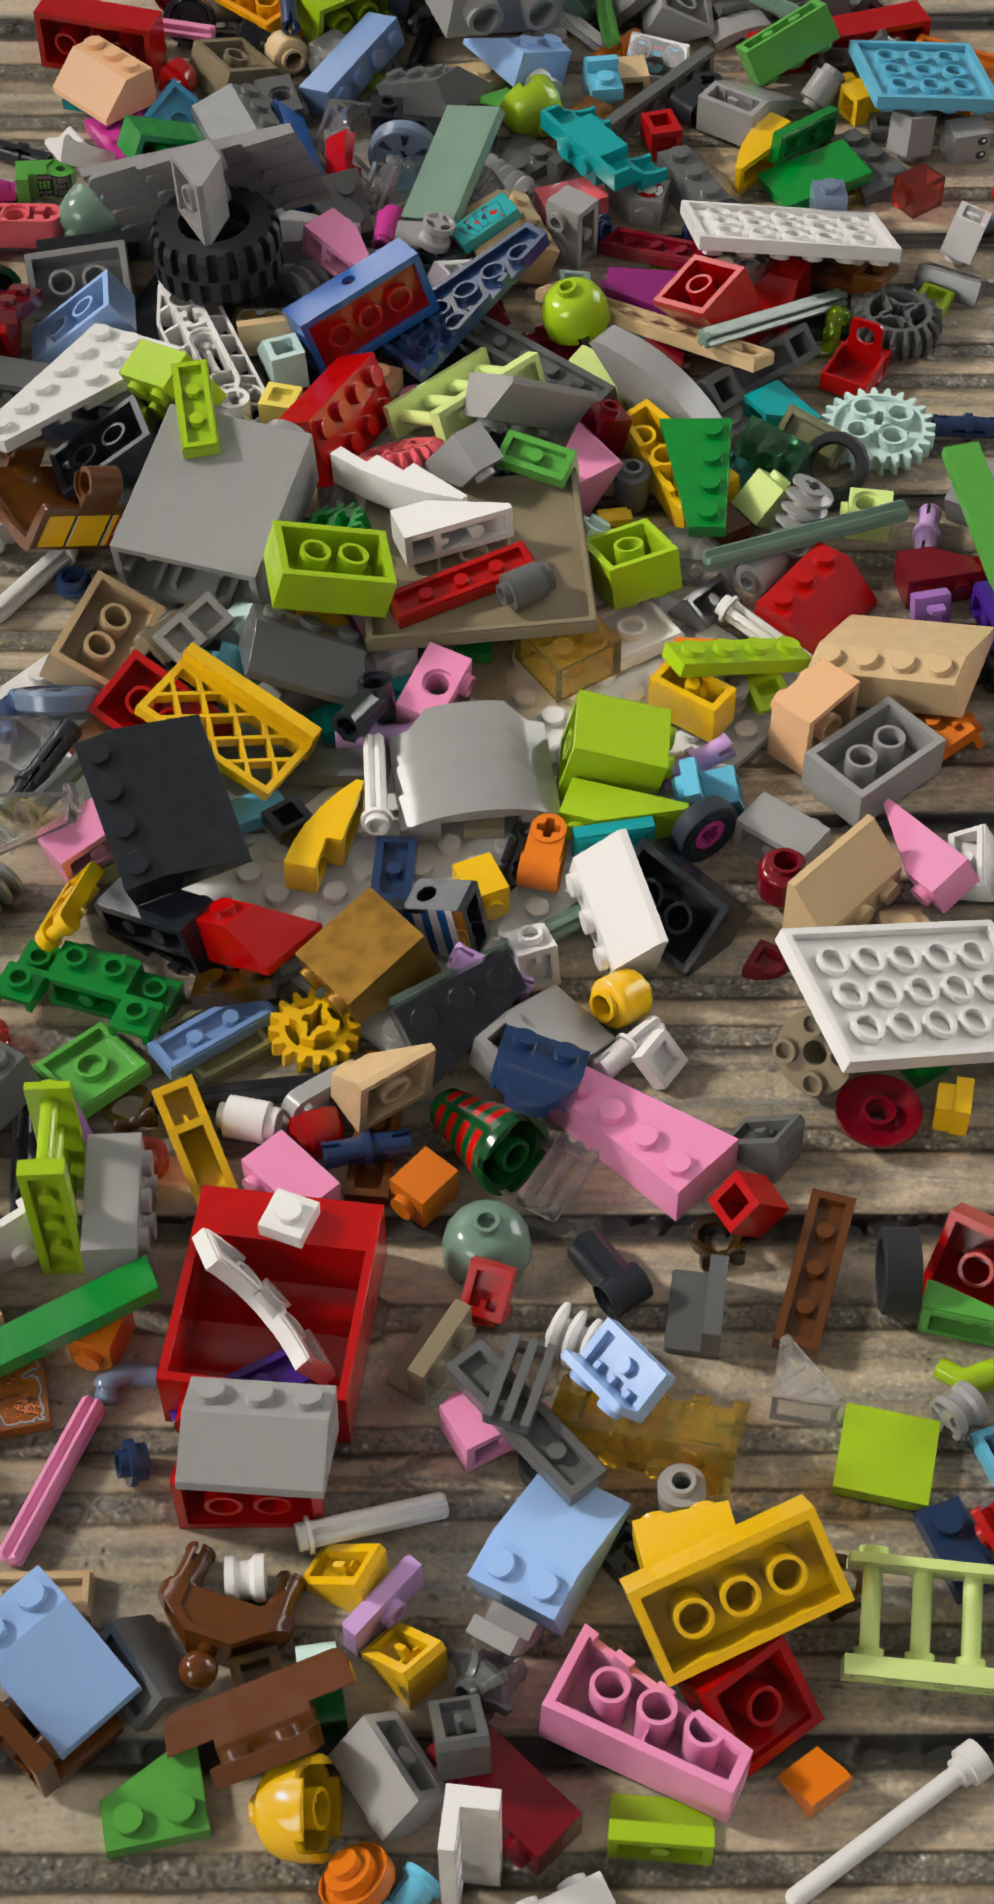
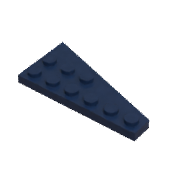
M527 221L432 287L440 310L382 345L377 350L421 383L426 381L550 245L547 233Z

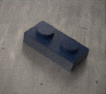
M377 836L371 888L388 903H390L394 896L408 898L414 886L418 850L417 837Z
M959 1496L915 1512L913 1522L933 1559L994 1565L990 1552L977 1537L974 1523ZM945 1580L957 1605L961 1604L963 1600V1582ZM983 1584V1595L994 1591V1585Z

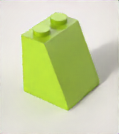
M579 689L559 744L556 778L559 800H564L572 777L650 795L658 794L663 780L671 778L675 763V757L669 755V750L672 749L676 737V727L671 726L672 709Z

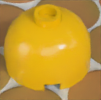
M307 1754L267 1770L257 1785L255 1794L250 1798L248 1806L249 1820L255 1826L257 1836L267 1851L281 1860L297 1864H323L330 1860L334 1852L325 1851L329 1845L330 1835L333 1838H340L344 1808L339 1776L329 1777L328 1770L324 1764H333L330 1757L324 1754Z

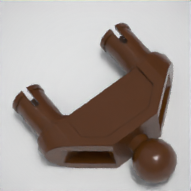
M189 1542L174 1576H169L163 1580L158 1589L159 1600L165 1615L187 1652L181 1659L178 1669L179 1678L183 1684L191 1690H203L210 1687L216 1680L219 1670L218 1663L229 1666L228 1658L276 1645L278 1650L282 1649L290 1641L295 1627L292 1616L303 1592L307 1588L306 1580L299 1574L294 1573L289 1584L287 1580L290 1576V1571H280L266 1604L261 1607L201 1588V1585L211 1564L216 1559V1553L211 1547L203 1543L199 1554H197L196 1550L199 1542Z

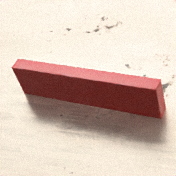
M523 540L395 589L389 612L398 628L402 629L496 592V585L499 584V576L501 574L535 561Z

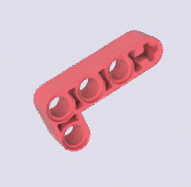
M0 203V248L37 249L36 241L64 237L65 232L60 224V217L58 215L59 206L41 203Z

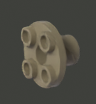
M810 1009L791 1016L784 1023L777 1040L773 1044L772 1051L774 1058L779 1062L782 1072L796 1088L805 1095L814 1097L833 1093L851 1080L854 1073L842 1072Z

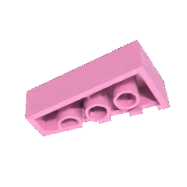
M586 1066L573 1107L567 1113H564L562 1109L551 1110L549 1113V1119L675 1221L681 1218L736 1169L738 1138Z
M585 1623L542 1703L538 1736L727 1824L747 1781L753 1750L698 1709L694 1712L676 1698L675 1690L671 1687L668 1688L667 1684L661 1680L658 1683L653 1681L635 1667V1660L620 1649L617 1652L612 1650L599 1640V1633Z

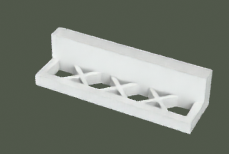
M446 1783L437 1848L441 1904H461L464 1883L501 1886L503 1868L502 1789Z

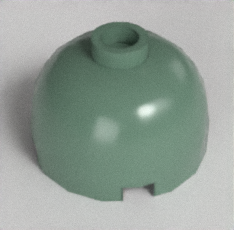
M74 184L59 206L58 215L60 217V224L65 232L64 237L123 229L102 202L100 203L96 198L92 197L94 192L90 187L83 184Z
M491 1199L477 1200L461 1207L447 1222L443 1235L442 1254L444 1267L452 1279L461 1285V1281L465 1283L471 1258L477 1255L519 1268L516 1284L522 1278L523 1271L528 1266V1263L530 1264L532 1257V1244L527 1223L519 1212L500 1201Z

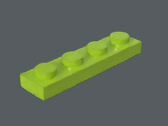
M789 636L764 639L749 637L748 639L738 640L718 638L712 641L687 639L683 642H666L661 655L679 677L802 672L808 668L812 659L801 647L799 641Z

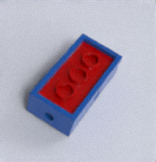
M398 237L283 309V313L292 332L297 334L305 351L307 364L320 376L338 356L373 352L440 310V306L419 254Z

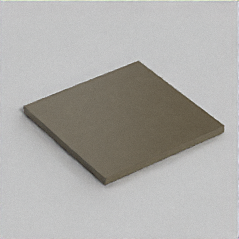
M572 470L563 489L523 475L491 477L480 485L474 480L464 487L446 482L466 494L468 502L510 503L513 511L514 537L409 567L404 562L392 537L391 509L357 495L358 506L363 507L370 520L371 529L386 531L397 580L396 589L523 540L537 563L541 561L547 562L556 580V589L550 591L548 597L516 611L512 610L509 605L503 606L497 592H494L402 629L398 628L389 610L386 618L364 617L367 652L425 648L429 642L440 646L598 632L597 610L577 470Z

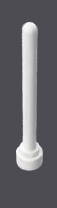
M969 1738L951 1752L952 1758L947 1761L948 1768L789 1888L785 1895L786 1903L807 1904L962 1785L967 1788L971 1784L979 1786L994 1774V1766L987 1753L973 1739Z

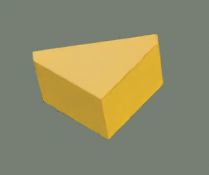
M380 1543L331 1544L322 1546L303 1575L307 1582L306 1591L352 1613L388 1575L387 1552Z
M398 1622L390 1629L387 1628L359 1652L364 1661L410 1710L448 1678L447 1649L443 1642L402 1622Z

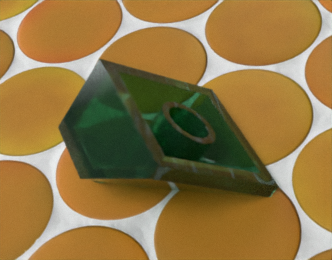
M752 415L731 455L730 468L739 475L740 490L758 468L769 473L774 469L791 482L788 486L789 488L794 486L793 478L795 474L801 472L814 446Z

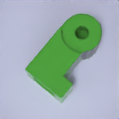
M59 160L15 161L18 203H32L31 198L55 197L63 199L72 186L77 184L75 167L64 164Z

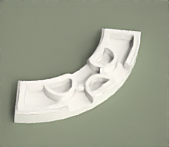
M204 1227L192 1237V1240L206 1271L228 1285L257 1313L279 1341L295 1371L320 1385H326L336 1375L328 1357L311 1330L306 1329L304 1331L300 1323L287 1312L286 1309L291 1304L267 1277L260 1281L255 1272L243 1262L246 1260V1257L219 1235Z

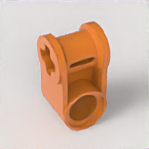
M544 813L533 819L525 849L520 856L516 886L558 893L566 856L565 839L567 835V824L559 815Z

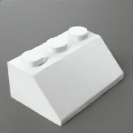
M624 828L617 830L573 857L569 873L565 876L568 892L572 898L577 897L582 910L579 911V919L585 935L591 934L596 947L593 948L595 965L598 971L605 972V975L623 968L634 969L641 975L656 971L668 943L667 935L628 832Z

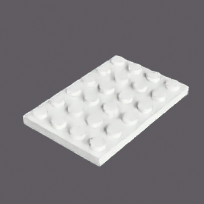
M681 200L680 214L697 248L706 255L720 256L723 252H736L737 256L743 258H754L756 254H769L770 258L776 260H788L790 256H803L802 259L809 262H822L823 258H835L836 262L842 264H855L856 260H867L875 266H888L889 262L900 263L902 248L875 212Z
M991 919L781 928L775 942L843 1073L994 1062V923Z

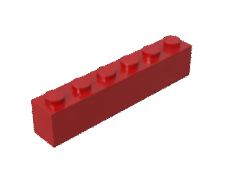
M917 0L832 16L840 38L834 41L832 46L825 52L811 55L805 59L806 62L802 66L793 70L788 69L780 75L821 68L824 63L837 65L852 62L848 53L850 40L872 39L880 29H886L887 35L892 38L901 37L902 41H916L920 34L930 35L931 18ZM762 30L748 32L747 39L751 38L752 36L756 35Z

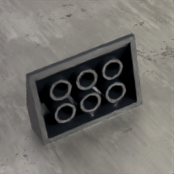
M199 714L115 728L73 744L123 888L136 906L253 861Z

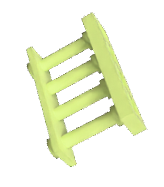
M480 347L382 407L392 439L398 440L420 426L433 427L436 437L443 439L445 443L454 433L477 421V418L463 416L469 372L512 375L546 382L538 352L528 351L505 366L491 365L486 347Z
M873 1544L860 1545L859 1551L851 1550L846 1560V1570L863 1571L859 1646L854 1647L853 1653L845 1652L840 1667V1681L994 1697V1668L986 1667V1660L981 1658L983 1584L994 1585V1565L889 1554L888 1547ZM883 1573L913 1576L910 1651L904 1652V1658L885 1657L884 1649L879 1648ZM933 1579L963 1582L960 1657L955 1658V1664L935 1662V1655L930 1653Z

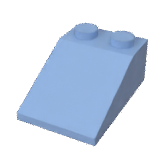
M545 34L544 36L520 35L464 38L463 44L512 87L519 82L524 87L529 74L539 68L547 70L552 75V78H556L563 84L572 50L562 43V39L553 34Z
M106 269L32 327V361L51 364L95 323L106 324L109 327L136 333L134 295Z
M537 1474L491 1532L467 1576L479 1594L499 1602L563 1637L632 1509V1504L596 1487L572 1507H569L549 1484Z
M39 1565L0 1597V1687L16 1703L35 1729L49 1741L58 1756L64 1760L143 1689L67 1596Z

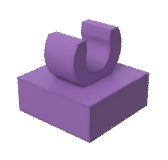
M947 587L910 593V619L951 623V593Z

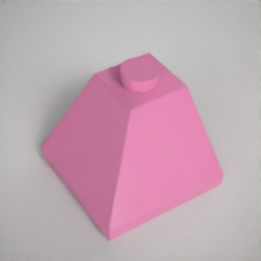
M578 422L563 447L577 451L580 473L578 479L583 515L588 517L624 463L584 424Z

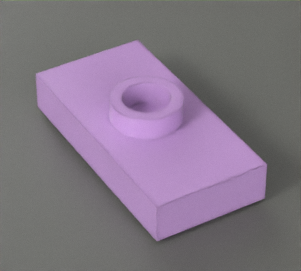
M410 1554L405 1556L342 1622L344 1646L356 1656L384 1627L390 1629L400 1621L406 1612L407 1603L424 1586L422 1564Z

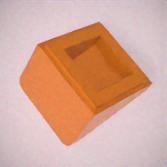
M817 1746L780 1773L777 1779L807 1817L812 1819L850 1790L853 1777L843 1766Z

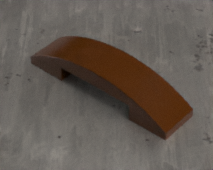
M766 254V257L769 260H772V258L769 257V254ZM823 258L822 262H812L811 285L828 291L839 288L841 291H846L847 294L873 292L882 289L899 272V265L889 263L888 266H875L866 260L861 266H857L854 264H842L832 258Z

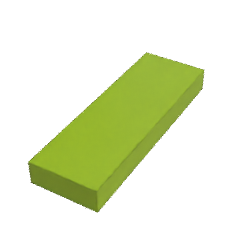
M201 359L170 364L183 459L221 454L208 360Z

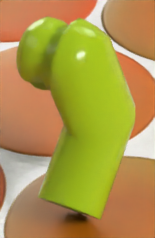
M943 1356L938 1362L932 1377L950 1387L964 1380L973 1385L980 1394L994 1390V1359L983 1360L964 1368Z

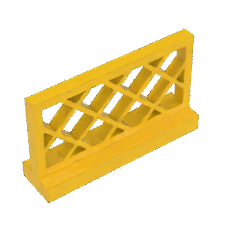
M194 642L183 651L181 660L140 701L134 714L150 723L196 715H182L179 702H199L201 710L199 716L204 724L220 772L265 802L302 760L306 762L314 753L322 732L321 727L245 678ZM180 677L194 686L196 691L177 692L175 681ZM207 701H216L228 709L229 713L209 714ZM154 703H171L174 715H160L150 707ZM239 723H249L258 729L261 735L242 736ZM212 724H231L234 736L215 737ZM264 745L267 758H247L245 746ZM272 745H282L294 755L292 757L275 758ZM237 746L239 759L224 758L218 753L217 747ZM269 768L272 779L267 785H264L252 777L250 769Z

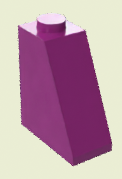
M608 267L607 279L600 280L599 287L606 297L670 317L654 305L653 299L679 271Z

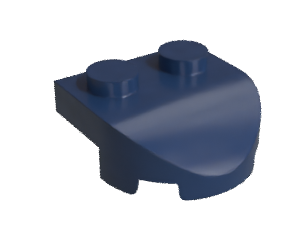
M507 1024L490 1074V1088H498L505 1095L504 1104L521 1114L546 1118L551 1110L562 1109L564 1113H567L575 1102L590 1051L581 1049L570 1042H560L538 1035L527 1028H517Z

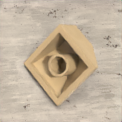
M432 1043L368 1053L357 1060H347L340 1064L334 1073L331 1074L330 1096L358 1134H360V1132L370 1129L432 1093L436 1048Z

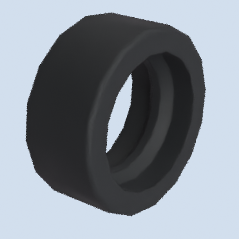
M830 431L816 436L805 446L800 457L799 473L817 479L813 470L814 459L817 453L823 447L831 444L842 445L848 448L856 462L855 473L852 479L843 486L828 487L833 493L834 501L849 497L850 487L861 488L869 475L870 459L866 447L857 437L847 432Z
M881 1227L878 1231L875 1253V1286L878 1309L882 1315H916L920 1311L923 1293V1251L920 1232L916 1227Z

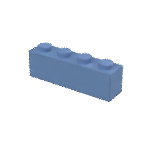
M372 12L366 13L299 86L303 101L307 105L308 113L335 119L343 113L405 44L397 17Z

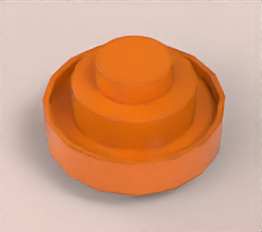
M358 1842L347 1846L335 1853L325 1867L319 1880V1896L323 1904H381L389 1895L394 1884L395 1866L385 1850L374 1842Z

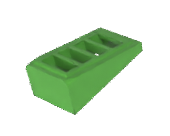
M927 1279L917 1330L919 1332L994 1347V1307L942 1283Z

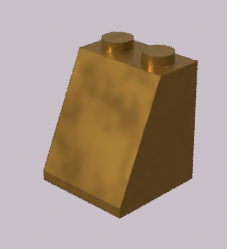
M370 886L295 953L303 967L299 972L303 980L314 991L321 987L329 994L326 997L327 1002L340 1016L343 1017L348 1012L359 1024L389 1007L388 1000L391 997L442 972L425 936Z

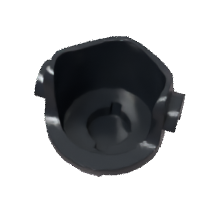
M171 0L163 13V18L210 24L216 27L214 9L206 0ZM171 37L174 41L178 42L177 47L192 50L194 40Z

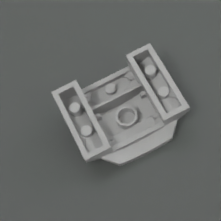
M465 701L425 708L408 731L388 739L400 836L417 837V842L441 840V823L519 815V820L522 822L532 823L533 819L544 813L559 815L560 802L557 784L554 779L551 755L549 753L545 723L525 719L505 701Z

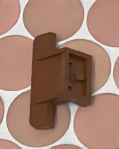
M332 1648L173 1712L164 1723L167 1758L214 1740L221 1763L209 1771L218 1791L316 1751L325 1744L313 1699L358 1681L350 1659L342 1650Z

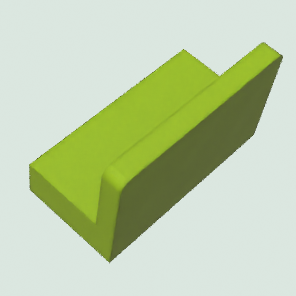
M613 1793L610 1796L607 1858L712 1866L715 1848L713 1817L670 1797Z

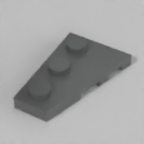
M856 128L830 138V144L844 139L873 172L872 182L853 189L854 191L858 190L861 195L860 202L864 208L914 186L915 174Z

